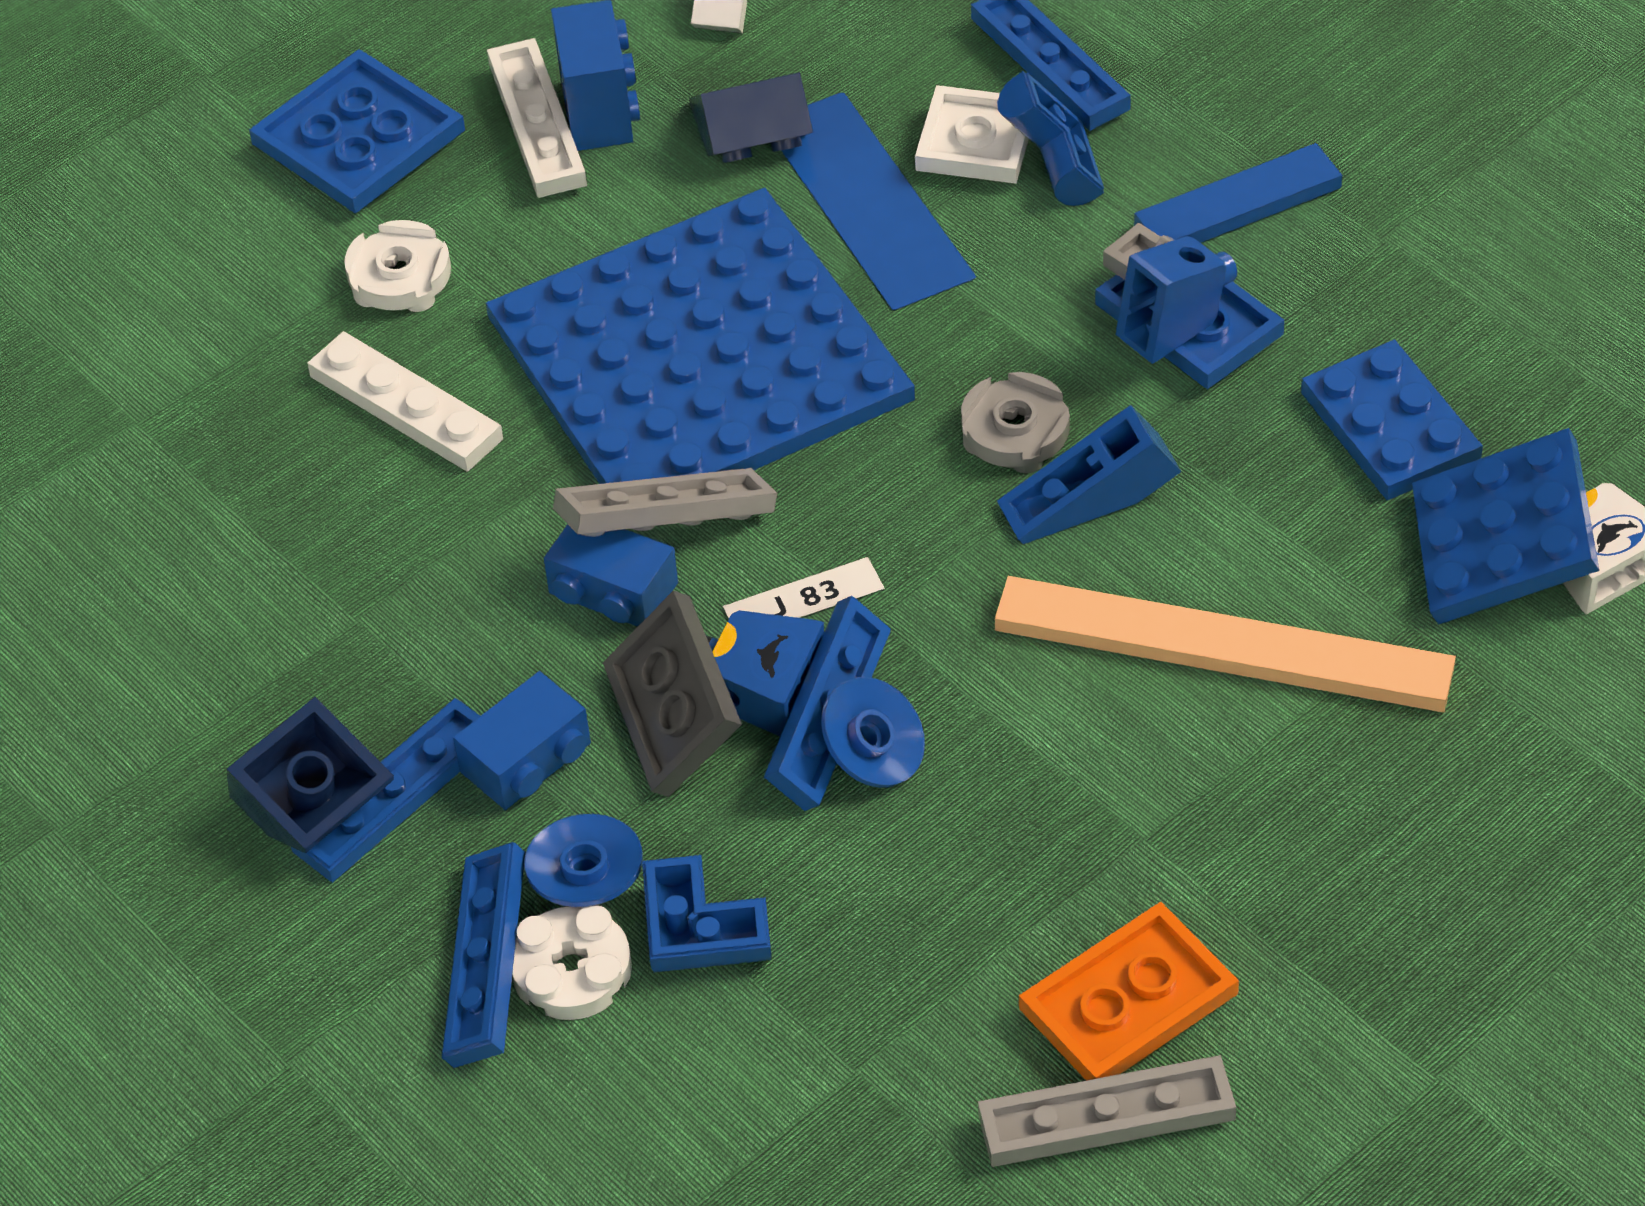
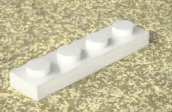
M535 38L487 49L490 69L537 198L587 186L585 169Z
M344 331L307 362L311 378L466 472L473 468L503 440L500 424Z

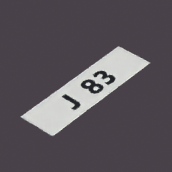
M866 557L723 606L728 618H730L732 613L739 610L801 618L836 606L838 601L849 596L859 598L885 588L869 558Z

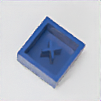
M611 0L552 8L551 14L561 86L569 129L577 151L633 143L631 122L640 120V111L636 90L627 91V87L636 84L632 53L622 54L621 50L629 49L625 19L615 20Z

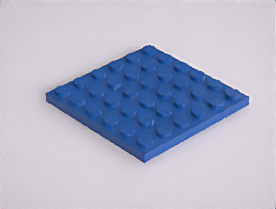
M765 187L486 302L489 320L599 484L746 468L755 470L915 400V385Z

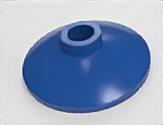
M856 677L843 682L830 693L822 711L823 737L830 754L848 775L863 784L887 788L903 783L917 771L924 756V731L917 712L900 691L879 679Z
M600 814L574 815L555 821L534 837L525 854V872L531 887L546 900L569 907L593 906L616 898L635 882L642 868L643 851L636 833L620 820Z

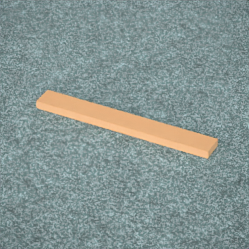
M1013 576L1007 577L995 616V631L1443 713H1445L1456 658L1453 655Z

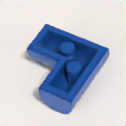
M1022 71L1005 84L999 94L997 101L998 111L1040 149L1055 197L1059 202L1070 206L1084 205L1095 200L1104 193V186L1083 122L1029 73Z
M701 855L642 861L651 969L654 972L772 960L766 897L706 904Z

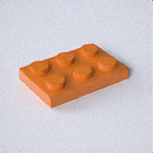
M1160 901L1020 994L1019 1010L1087 1081L1123 1073L1238 995L1239 980Z

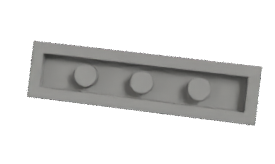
M752 468L557 488L555 490L553 509L577 534L595 537L603 535L605 531L633 529L648 531L658 525L675 523L699 525L704 520L720 518L745 520L755 514L773 513L777 492Z
M1221 1055L978 1101V1116L991 1167L1234 1121L1236 1120V1104Z

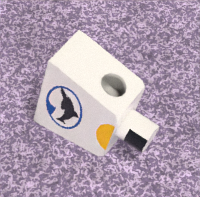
M1602 483L1586 492L1600 571L1563 583L1586 615L1645 582V507L1611 483Z

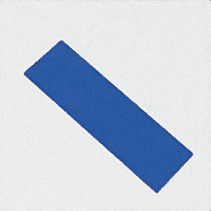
M838 93L807 105L813 133L800 136L802 146L781 151L892 310L900 309L975 279L976 275L845 93Z

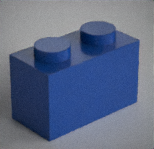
M567 524L544 557L550 594L555 595L567 604H579L603 613L615 622L629 623L637 627L678 584L674 547L626 529L605 531L603 535L591 537L577 534Z
M538 671L453 737L460 772L504 810H507L522 797L532 795L547 777L564 764L572 763L578 759L585 748L591 744L586 708L541 671Z

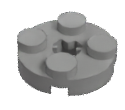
M1026 372L1008 373V380L998 381L991 384V377L980 381L967 393L961 406L963 445L967 452L976 455L988 463L1014 468L1017 472L1024 474L1038 471L1042 467L1044 460L1054 456L1064 446L1069 435L1070 414L1069 408L1063 402V393L1048 379ZM1017 415H1022L1025 418L1024 423L1016 425L1003 421V419L1013 420Z

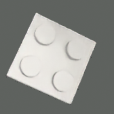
M936 85L915 154L916 171L1016 184L1029 139L998 111L997 101L1000 93Z

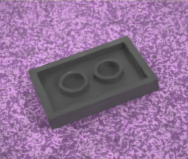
M672 591L603 662L651 791L669 797L742 725L692 600L688 595Z

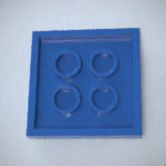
M358 49L249 129L254 146L356 214L463 133L465 125L463 115Z
M1569 428L1412 482L1429 609L1438 625L1600 571L1578 444Z

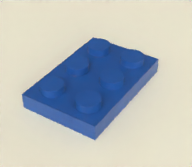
M1115 275L1095 289V304L1118 321L1125 280ZM1232 281L1223 286L1215 321L1164 357L1208 390L1284 335L1285 320Z
M1395 339L1302 378L1301 394L1387 501L1413 490L1412 482L1481 459L1483 445Z

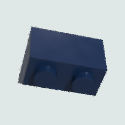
M800 72L703 93L689 98L690 107L707 155L711 156L721 153L723 163L753 157L751 147L765 143L771 144L772 152L802 146L800 136L813 133Z
M316 697L311 699L226 769L229 797L269 837L305 854L394 780V775Z

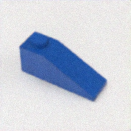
M1130 405L1001 497L997 502L1018 540L1022 544H1026L1135 505L1182 471L1159 433Z

